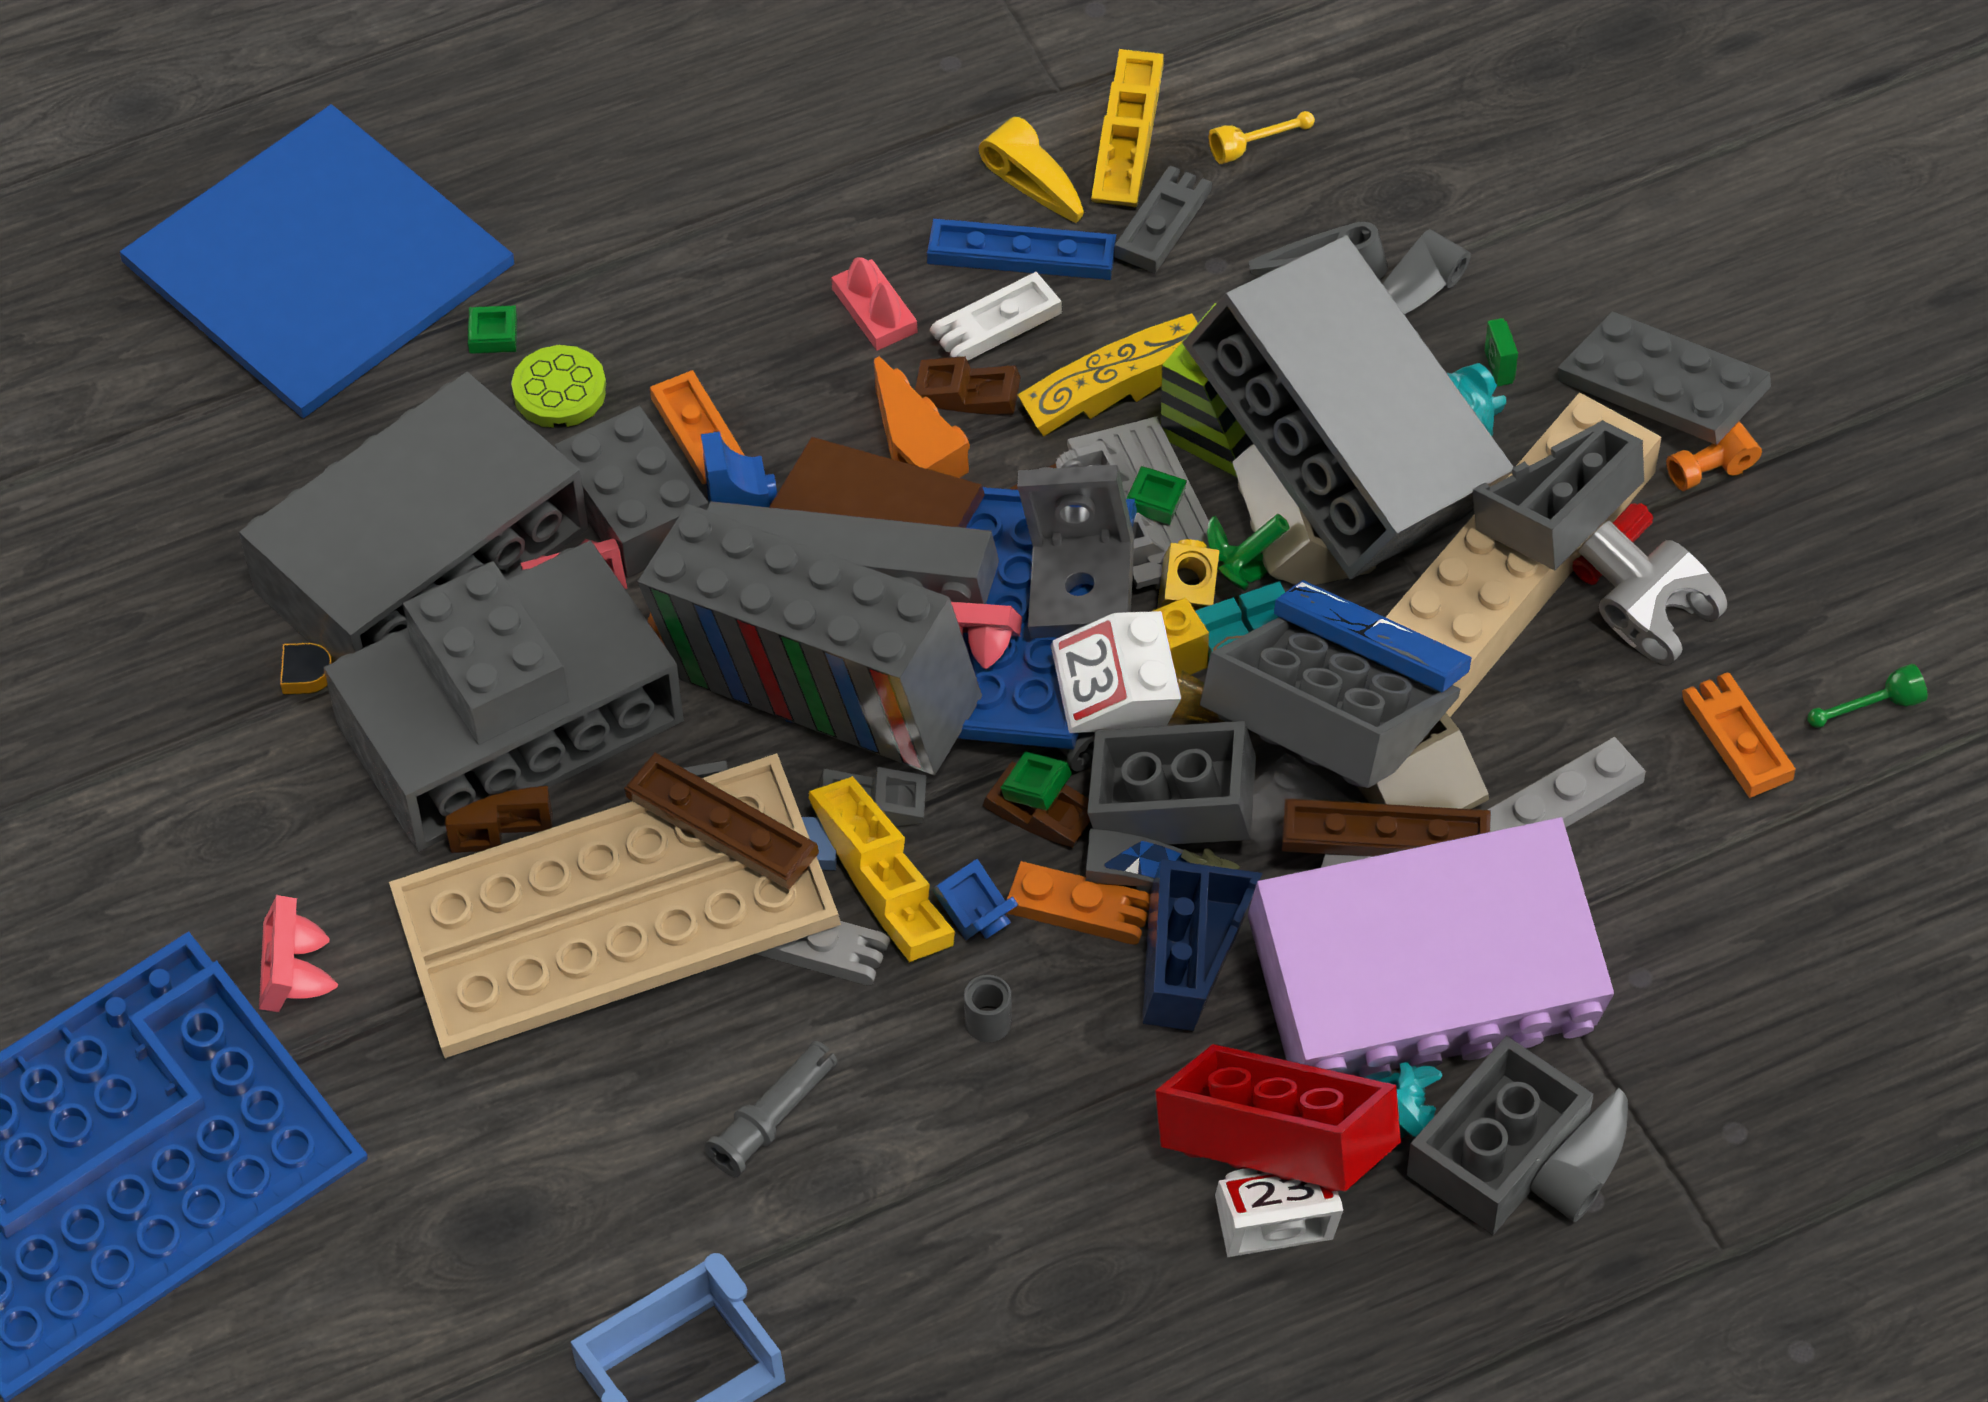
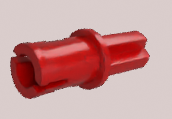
M1632 503L1617 517L1613 524L1634 543L1652 524L1654 518L1648 511L1647 506L1642 503ZM1582 555L1573 561L1572 568L1581 580L1591 585L1599 581L1602 574Z

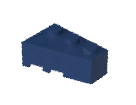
M1165 859L1160 860L1149 899L1143 1024L1194 1031L1250 908L1257 881H1260L1263 873Z

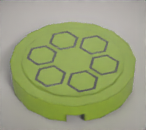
M555 345L538 349L526 356L516 367L511 382L516 408L527 420L542 427L554 428L553 423H566V427L578 425L594 416L604 403L606 395V378L602 364L592 353L576 346Z

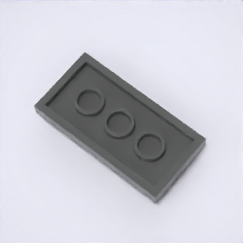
M1613 311L1557 368L1559 382L1716 445L1771 387L1770 372Z

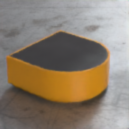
M313 643L283 644L280 683L283 694L313 693L328 685L323 667L332 664L329 652L324 647Z

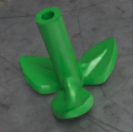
M1276 514L1239 546H1231L1218 518L1213 516L1208 523L1207 537L1210 549L1219 550L1218 560L1224 562V565L1218 568L1220 572L1234 586L1246 591L1249 587L1247 581L1254 582L1260 580L1268 572L1263 564L1264 556L1260 553L1286 533L1290 527L1282 515Z

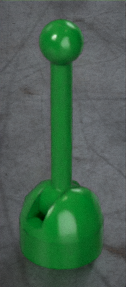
M1912 663L1892 672L1885 683V689L1826 710L1814 708L1808 713L1807 719L1812 727L1820 728L1827 723L1828 719L1888 698L1897 705L1913 706L1927 700V687L1919 668Z

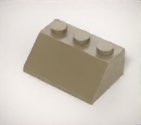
M1252 444L1232 461L1239 481V491L1245 499L1251 517L1250 525L1252 530L1256 532L1276 514L1282 515L1290 527L1286 533L1262 551L1264 556L1263 564L1269 574L1276 579L1285 580L1295 585L1302 580L1317 585L1349 578L1256 446ZM1376 566L1368 569L1367 571L1359 575L1368 574L1372 572L1376 568Z

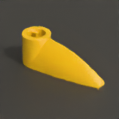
M1014 116L980 143V157L986 167L993 173L1074 223L1081 219L1084 210L1073 184L1057 162L1039 145V139L1035 130L1026 120Z

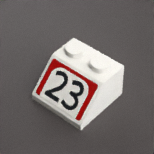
M1161 611L1112 613L1061 636L1051 643L1069 733L1167 726L1181 700V695Z
M1250 1168L1230 1172L1225 1176L1226 1180L1218 1182L1215 1198L1227 1257L1328 1241L1334 1238L1343 1213L1342 1202L1337 1191L1326 1190L1320 1185L1300 1180L1280 1179L1271 1173L1258 1174L1257 1170Z

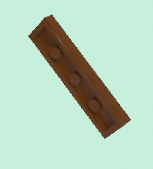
M656 752L624 788L626 797L629 800L788 890L819 854L816 842Z
M1285 798L1282 851L1375 857L1490 832L1491 810Z

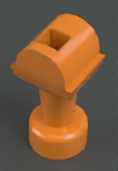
M1739 421L1717 445L1711 444L1694 455L1687 450H1681L1668 456L1666 459L1667 470L1675 486L1681 491H1686L1700 484L1703 472L1720 466L1729 475L1742 474L1743 470L1753 466L1762 455V448Z

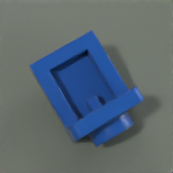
M978 859L931 889L965 940L979 931L985 939L989 938L1011 923L1006 913L1018 906L1013 896L1005 901Z

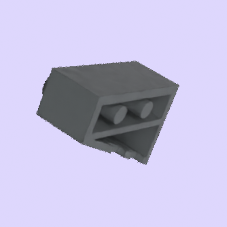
M1602 420L1551 447V455L1530 466L1524 461L1513 467L1510 477L1491 487L1485 482L1473 488L1476 530L1555 571L1644 482L1643 440Z

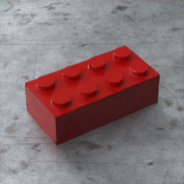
M1216 1044L1208 1047L1155 1090L1161 1147L1183 1152L1186 1156L1192 1158L1204 1157L1225 1162L1231 1167L1238 1169L1250 1168L1274 1174L1280 1179H1295L1320 1185L1322 1188L1330 1191H1347L1401 1143L1396 1085Z

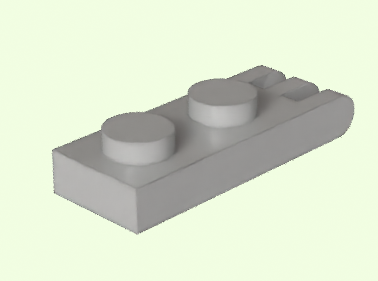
M840 921L841 925L756 954L860 984L871 985L876 976V971L873 968L880 967L883 959L881 952L887 950L890 938L882 932Z

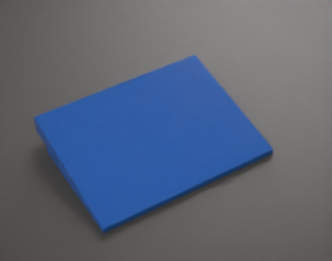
M189 931L0 1052V1397L4 1402L10 1401L368 1160L367 1153L218 961H211Z

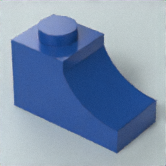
M720 431L701 434L709 504L712 501L770 507V503L773 502L777 495V487L774 474L765 475L762 456L748 457L736 453L724 443Z

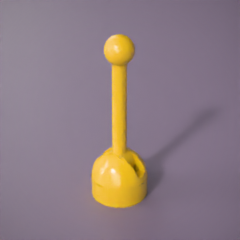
M1304 111L1296 119L1245 134L1238 127L1224 125L1210 130L1209 146L1213 157L1219 164L1235 161L1246 151L1247 142L1298 127L1310 129L1314 125V116L1310 112Z

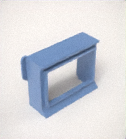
M719 1253L710 1254L704 1262L570 1342L577 1370L583 1374L601 1401L628 1402L605 1371L715 1306L757 1364L695 1402H754L786 1382L781 1351L742 1301L747 1295V1287L727 1259Z

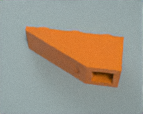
M880 356L875 358V388L891 459L957 478L969 472L968 450L970 449V444L964 432L959 427L951 426L940 416L935 404L928 397L922 398L910 386L907 377L898 368L892 369Z

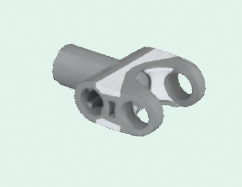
M1607 521L1578 551L1615 586L1600 601L1599 609L1603 619L1628 644L1656 663L1669 665L1682 653V644L1678 636L1673 632L1674 627L1667 618L1666 607L1682 608L1690 614L1695 613L1707 621L1717 620L1727 609V599L1719 584L1693 555L1674 541L1666 540L1662 542L1652 553L1646 556L1612 522Z

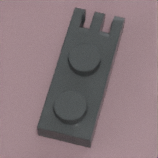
M1170 165L1116 242L1115 258L1156 273L1210 194L1212 181L1202 178L1193 190L1196 175L1185 172L1177 184L1180 169Z

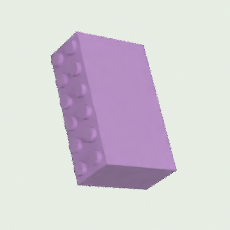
M1562 817L1257 881L1248 912L1249 923L1287 1061L1378 1080L1391 1075L1392 1069L1400 1068L1399 1063L1408 1062L1411 1067L1416 1066L1417 1068L1421 1066L1436 1067L1443 1062V1058L1462 1055L1463 1060L1485 1057L1493 1051V1048L1506 1035L1525 1048L1538 1045L1543 1042V1037L1563 1033L1564 1038L1586 1035L1594 1030V1026L1598 1024L1614 995Z

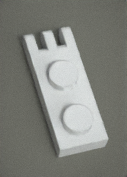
M1034 272L936 321L931 326L930 333L935 339L940 340V345L946 352H950V357L966 356L968 361L1062 314V301L1041 276Z

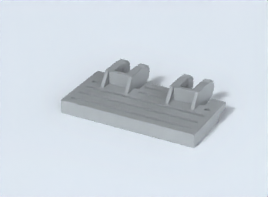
M1157 416L1067 440L1069 451H1064L1059 458H1056V467H1086L1094 464L1118 465L1125 499L1141 466L1187 480L1184 495L1170 525L1136 513L1132 527L1134 534L1132 581L1136 589L1154 585L1156 590L1160 589L1163 556L1170 543L1192 539L1204 542L1207 548H1210L1207 537L1209 520ZM1218 560L1217 573H1220V570H1219L1218 568H1219L1220 566L1224 565V562L1219 561V560ZM1182 568L1177 570L1182 582L1199 578L1191 569Z

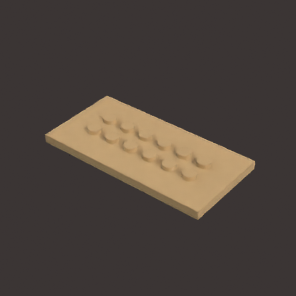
M777 753L702 778L810 839ZM633 801L389 882L444 1058L841 925L838 911L817 856L788 890Z

